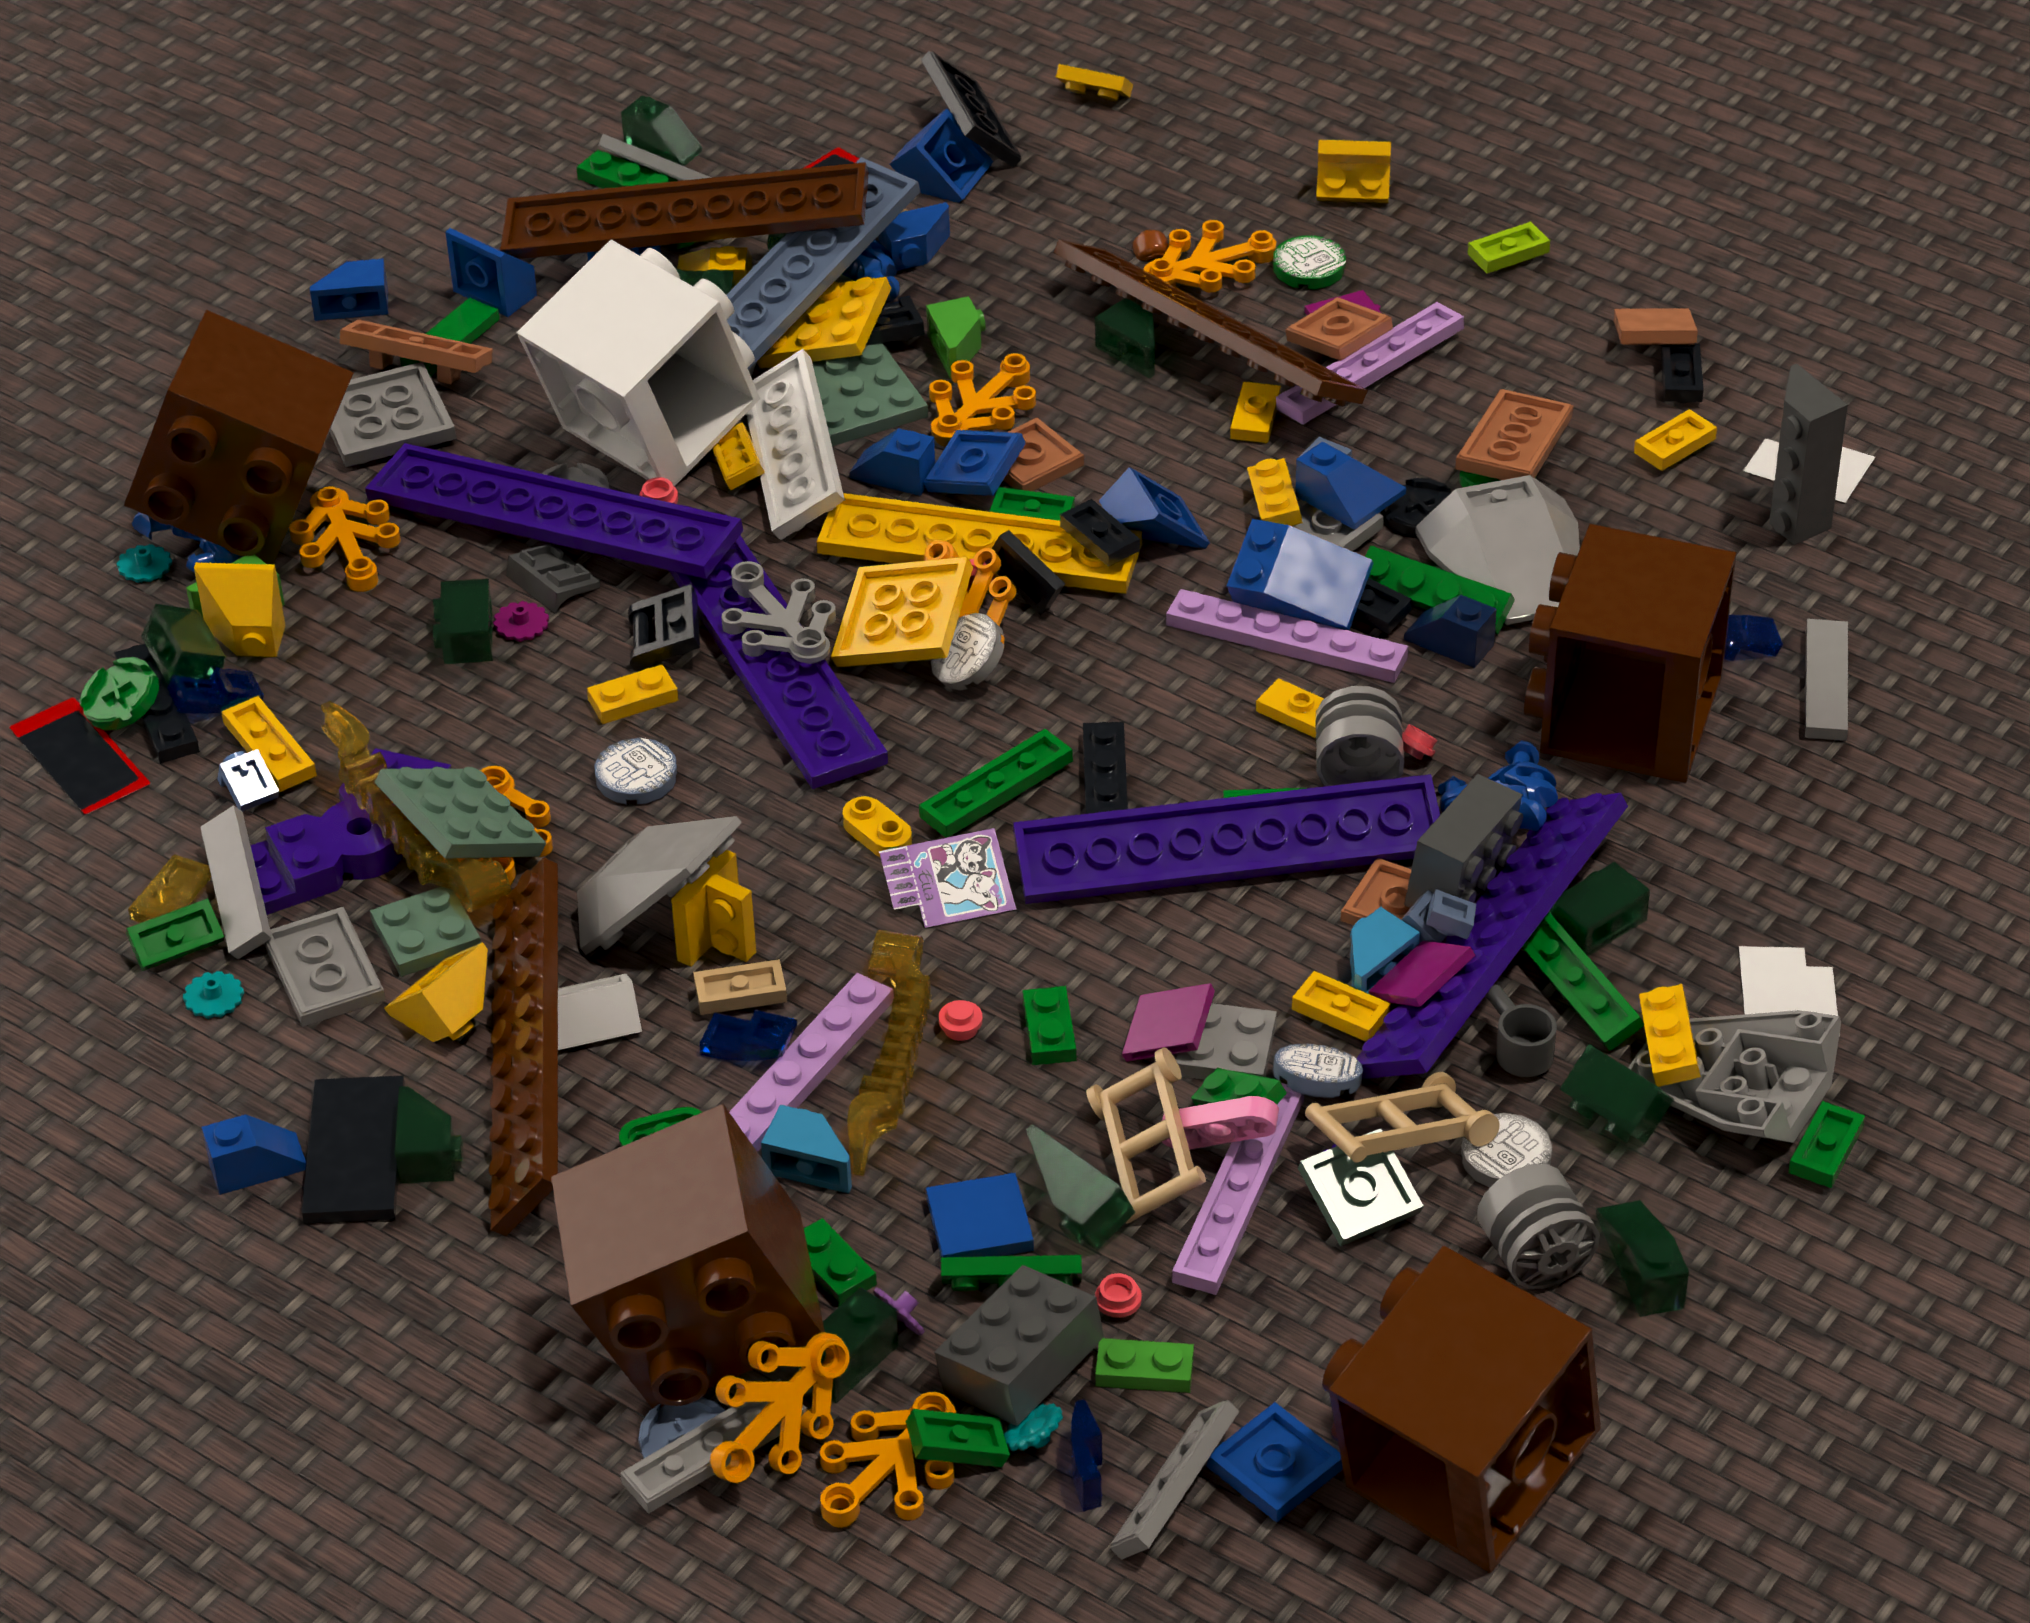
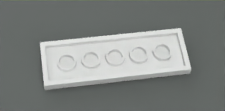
M803 349L753 380L760 400L746 413L752 442L765 472L760 475L771 530L780 540L793 532L801 530L809 522L825 512L833 510L838 504L845 501L812 360Z

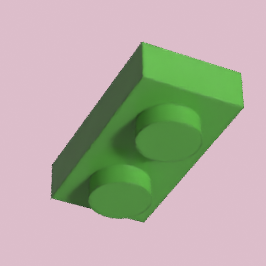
M1102 1338L1099 1341L1095 1373L1096 1387L1190 1393L1194 1344Z

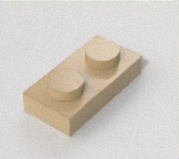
M780 959L693 972L700 1015L787 1002L786 986Z

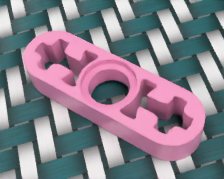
M1249 1096L1181 1108L1179 1112L1188 1147L1191 1150L1270 1136L1276 1131L1279 1107L1275 1102L1267 1098ZM1171 1138L1162 1141L1166 1146L1173 1148Z

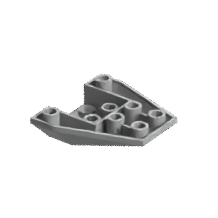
M1531 475L1455 489L1416 526L1415 531L1428 557L1444 571L1512 593L1515 601L1504 622L1506 625L1533 620L1539 604L1558 607V602L1549 601L1550 580L1556 557L1559 552L1578 555L1580 550L1578 522L1565 499Z
M737 816L648 826L629 839L577 891L580 949L586 955L599 946L607 950L624 934L621 930L659 899L666 894L672 897L688 882L690 884L693 883L710 867L707 862L713 856L715 858L718 857L734 843L735 840L731 834L740 826L742 821Z
M1796 1010L1691 1018L1690 1022L1701 1075L1700 1078L1656 1087L1647 1041L1622 1075L1624 1084L1724 1131L1794 1143L1832 1085L1841 1028L1840 1016Z

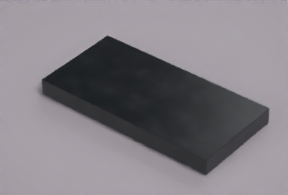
M928 51L921 61L964 136L1014 168L1022 160L1021 155L978 81L933 51Z
M404 1075L314 1079L302 1205L304 1224L395 1220L405 1098Z

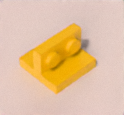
M1318 140L1316 201L1389 203L1391 142Z
M725 850L718 857L715 858L713 856L707 862L710 867L693 883L690 884L688 882L671 899L677 961L690 967L711 946L724 954L732 955L745 962L757 952L752 891L739 885L736 853Z

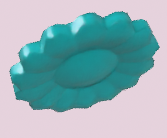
M152 544L146 546L137 545L135 548L127 549L126 553L119 556V561L117 562L119 575L125 576L126 580H133L137 583L151 582L154 579L162 578L163 574L170 571V566L172 565L170 553L164 551L163 547H155Z
M216 971L213 974L206 972L201 977L193 978L192 983L185 987L186 993L183 994V1001L186 1003V1009L193 1011L195 1016H203L206 1019L212 1017L222 1018L226 1013L234 1012L235 1007L242 1003L241 997L244 995V989L241 987V981L234 979L233 974H224L222 971Z
M1054 1403L1048 1405L1041 1404L1018 1426L1010 1424L1004 1434L1008 1448L1011 1451H1015L1017 1449L1025 1450L1029 1446H1034V1448L1045 1446L1051 1439V1432L1058 1428V1423L1063 1419L1062 1409Z

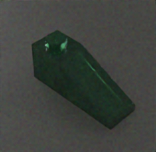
M1031 1124L1026 1129L1051 1201L1062 1219L1058 1224L1060 1229L1073 1242L1078 1244L1083 1240L1098 1251L1135 1213L1131 1203L1120 1185L1041 1129Z
M1641 1200L1596 1208L1597 1219L1639 1317L1685 1309L1689 1270L1671 1233Z

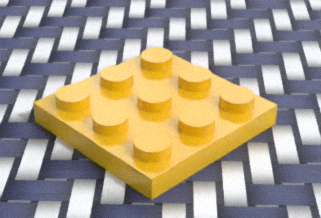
M887 276L879 278L863 277L856 281L842 283L833 282L757 361L759 368L774 367L801 349L811 357L812 362L861 356L892 289Z
M959 557L859 567L831 654L836 667L947 658L973 570L969 558Z

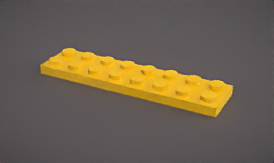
M843 493L845 501L828 512L817 539V554L897 564L924 561L926 547L931 542L937 540L949 542L959 557L974 559L979 550L983 548L992 549L998 537L1009 530L1065 583L1064 586L1124 594L1127 593L1139 552L1108 567L1061 528L1060 521L847 493ZM1130 530V531H1131L1132 533H1134L1138 538H1140V548H1141V545H1142V531Z

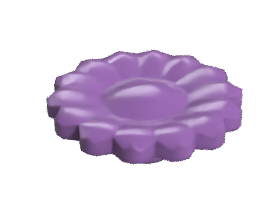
M876 1287L873 1290L876 1299L883 1306L887 1307L888 1311L894 1314L899 1321L903 1322L907 1328L918 1335H922L925 1332L924 1328L910 1315L911 1311L919 1303L907 1291H904L895 1301L880 1288Z

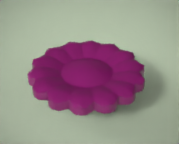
M526 601L512 602L507 607H501L499 609L500 612L494 615V628L497 629L498 635L505 636L507 640H516L518 642L532 640L534 637L542 635L543 630L548 628L549 615L545 613L543 607H538L536 603L528 604Z

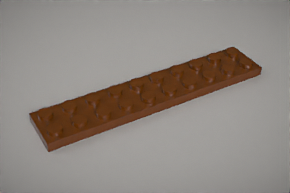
M866 162L508 198L500 251L518 259L597 252L611 239L625 248H637L860 226L865 223L869 172Z
M1058 239L1053 253L1066 259V267L1080 273L1090 272V280L1106 287H1111L1112 284L1117 287L1115 292L1117 295L1132 301L1137 299L1143 301L1141 305L1143 309L1158 315H1162V313L1169 315L1167 321L1183 329L1191 327L1195 329L1193 336L1209 343L1217 341L1221 344L1220 350L1237 358H1241V356L1248 358L1246 363L1248 366L1266 373L1268 370L1274 372L1273 379L1290 387L1300 386L1303 396L1317 402H1322L1324 398L1339 406H1345L1346 402L1363 403L1368 390L1106 249Z
M544 857L532 870H526L522 874L518 885L507 896L503 895L497 901L493 910L495 936L492 947L495 950V963L492 971L494 998L491 1009L494 1012V1029L491 1034L493 1062L490 1073L493 1076V1094L490 1099L492 1128L489 1139L492 1142V1160L489 1166L491 1195L488 1206L491 1209V1230L503 1236H507L553 1190L551 1177L558 1174V864Z

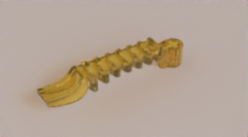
M331 701L321 704V710L325 713V724L322 725V731L339 749L340 771L338 777L344 782L348 795L353 794L357 799L359 808L365 809L368 812L371 823L373 825L378 824L384 839L392 841L397 855L402 853L406 858L409 870L415 869L418 873L420 883L422 885L431 883L453 890L468 912L495 903L503 895L508 896L511 892L509 879L498 861H493L491 857L479 858L477 860L473 858H444L374 783L380 770L387 769V764L381 752L370 755L367 750L370 743L367 728L355 716Z
M879 929L873 942L868 973L890 977L895 988V995L880 1059L876 1058L871 1076L863 1075L859 1087V1095L851 1101L848 1110L847 1124L850 1164L853 1174L865 1175L872 1145L883 1134L897 1128L899 1115L904 1114L905 1096H908L910 1092V1078H913L914 1061L918 1059L919 1043L923 1039V1026H926L927 1023L926 1008L930 1009L931 1006L930 976L923 975L919 970L924 947L922 936Z

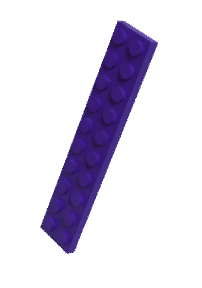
M407 443L402 445L365 488L368 501L384 500L389 506L705 579L743 532L741 518Z
M741 536L738 537L706 579L669 570L680 588L690 584L693 586L698 599L699 618L812 789L888 764V751L825 659L813 664H807L795 660L790 652L766 650L764 654L756 657L748 656L743 652L742 636L745 632L759 630L765 635L788 636L784 632L747 627L739 634H728L722 629L721 615L727 609L739 608L744 612L766 614L752 598L740 596L732 586L731 570L736 564L745 561L760 564ZM763 569L764 587L786 609L787 603Z
M1428 774L1013 822V833L1025 904L1366 865L1373 864L1377 858L1389 862L1414 859L1417 841L1437 820L1440 812L1432 776Z
M1595 793L1586 798L1572 800L1561 798L1558 799L1556 804L1546 808V821L1543 827L1537 832L1528 831L1525 841L1516 852L1508 857L1506 867L1488 883V890L1475 903L1474 926L1468 939L1456 935L1447 936L1446 944L1469 946L1476 956L1421 1007L1398 1004L1394 1010L1384 1017V1023L1374 1036L1364 1043L1361 1053L1356 1058L1362 1065V1079L1423 1074L1429 1071L1627 809L1628 805L1621 793L1607 795Z

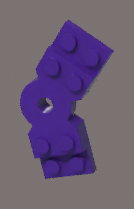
M375 748L365 765L355 763L339 788L340 802L329 808L322 817L303 814L265 827L267 840L250 846L266 914L268 915L338 891L343 884L342 876L344 873L353 874L354 879L364 880L381 876L396 867L405 853L404 834L410 835L419 832V830L374 783L380 770L401 769L402 767L413 769L442 767L451 769V765Z

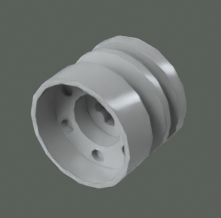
M1350 686L1336 690L1322 700L1316 710L1315 721L1316 772L1325 786L1394 779L1402 776L1404 768L1402 711L1394 698L1385 691L1370 686Z
M1531 1164L1511 1171L1498 1179L1485 1192L1478 1205L1477 1220L1494 1248L1498 1250V1254L1516 1283L1527 1289H1545L1566 1281L1591 1261L1599 1247L1600 1233L1595 1224L1587 1215L1582 1204L1578 1202L1560 1170L1551 1165Z

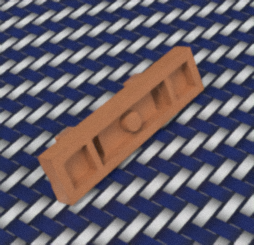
M358 319L340 329V344L369 350L370 367L384 369L393 364L394 356L436 364L437 381L452 384L460 379L461 370L476 373L483 366H488L492 363L493 349Z

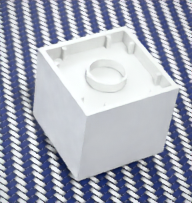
M611 239L516 332L562 428L646 480L662 477L670 480L673 486H675L760 400L748 371V367L755 361L754 354L745 341L731 331L727 321L734 313V307L730 299L718 286L709 280L700 279L694 286L680 279L672 263L664 255L652 248H647L639 256Z

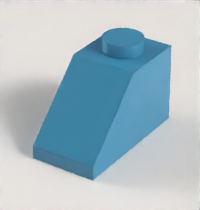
M1379 907L1366 918L1359 919L1350 933L1352 987L1368 993L1380 979L1419 944L1420 932L1382 907Z
M780 1104L761 1142L762 1159L773 1175L849 1194L852 1188L850 1156L823 1114Z

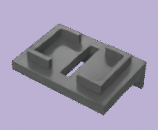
M553 543L522 550L520 553L508 556L506 576L553 613H557L559 606L568 598L599 589L600 587L598 579L592 576L579 563H575Z

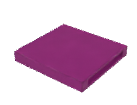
M1422 941L1380 979L1368 993L1389 1003L1421 1007L1476 955L1469 946Z
M1211 983L1140 995L1122 1052L1126 1062L1155 1057V1052L1163 1047L1167 1048L1172 1054L1198 1050L1215 993Z

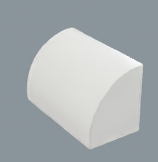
M627 974L558 988V1050L642 1032L633 983Z

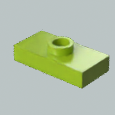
M1532 222L1468 242V255L1487 274L1550 252V240Z

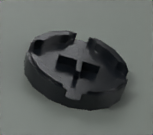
M1426 478L1406 480L1405 485H1403L1406 487V494L1381 511L1386 526L1398 534L1410 538H1418L1415 533L1416 526L1451 494V488L1444 483Z

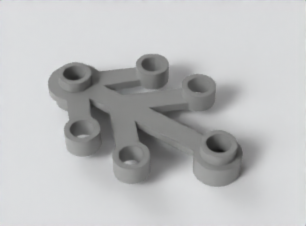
M745 561L736 564L732 568L733 589L742 597L752 598L766 614L744 612L739 608L727 609L721 615L724 632L739 634L747 627L784 632L788 636L765 635L759 630L747 631L742 636V648L746 655L756 657L764 654L766 650L790 652L795 660L807 664L819 662L830 653V642L824 632L827 626L832 625L836 621L835 604L828 600L815 602L811 607L812 620L809 627L803 628L799 624L806 604L815 600V584L813 581L806 578L795 580L791 584V597L785 609L764 587L763 568L760 564Z

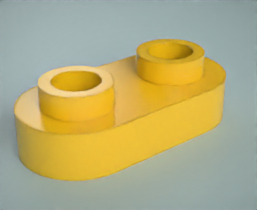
M861 796L848 801L843 807V825L845 830L876 856L880 857L879 851L887 850L889 847L912 845L911 827L879 800Z

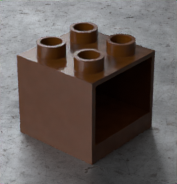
M206 310L167 390L124 506L150 516L159 523L174 526L222 546L233 554L240 556L255 554L266 564H274L354 372Z
M1589 524L1578 555L1558 553L1550 580L1549 601L1558 602L1559 605L1558 607L1538 605L1529 638V653L1544 656V663H1547V669L1533 668L1524 702V715L1543 719L1540 753L1687 783L1722 679L1737 552Z
M724 1104L551 1177L571 1306L652 1409L659 1404L662 1408L665 1405L683 1406L693 1403L703 1397L708 1388L717 1385L723 1377L728 1375L736 1377L753 1370L754 1368L751 1367L748 1361V1352L751 1346L758 1341L769 1342L778 1347H805L813 1336L825 1332L801 1213ZM767 1349L762 1353V1364L768 1359Z
M1443 1245L1421 1273L1410 1267L1398 1273L1387 1288L1380 1305L1382 1323L1365 1344L1355 1339H1349L1337 1349L1325 1370L1322 1387L1330 1395L1334 1417L1331 1435L1339 1444L1346 1487L1487 1572L1492 1573L1601 1429L1592 1329Z

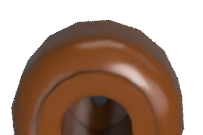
M1145 230L1132 243V250L1136 258L1141 261L1145 260V262L1157 257L1162 258L1169 247L1165 234L1158 230Z

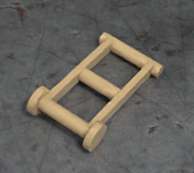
M1165 1047L1155 1052L1156 1062L1105 1090L1097 1084L1086 1090L1087 1098L1093 1111L1101 1120L1106 1122L1126 1203L1119 1207V1213L1126 1224L1206 1182V1177L1201 1168L1193 1166L1172 1083L1181 1079V1071L1176 1059ZM1156 1082L1165 1119L1126 1140L1117 1103ZM1171 1138L1180 1175L1140 1196L1131 1158Z
M1445 1072L1432 1074L1425 1080L1422 1088L1323 1107L1318 1103H1312L1305 1111V1116L1356 1163L1363 1161L1367 1155L1465 1137L1474 1146H1484L1496 1137L1500 1127L1499 1120L1493 1113L1488 1110L1477 1112L1455 1093L1456 1083L1454 1079ZM1444 1106L1456 1118L1416 1125L1403 1112L1426 1107L1439 1108ZM1380 1116L1394 1130L1354 1137L1341 1124Z

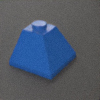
M946 108L901 149L891 161L890 166L897 173L918 181L920 193L959 203L966 197L994 161L981 146L964 136L954 116Z
M452 228L445 231L454 292L497 308L499 313L506 317H509L537 296L533 265Z
M1323 441L1296 459V497L1353 530L1406 494V487Z
M1131 467L1122 474L1099 500L1102 507L1126 528L1142 531V539L1204 549L1210 544L1181 496Z

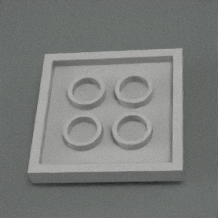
M423 362L352 379L329 431L345 467L364 464L371 460L394 455L404 443L426 447L456 439L455 426Z

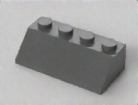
M1797 363L1790 366L1784 399L1769 522L1776 532L1783 535L1793 545L1831 529L1848 404Z

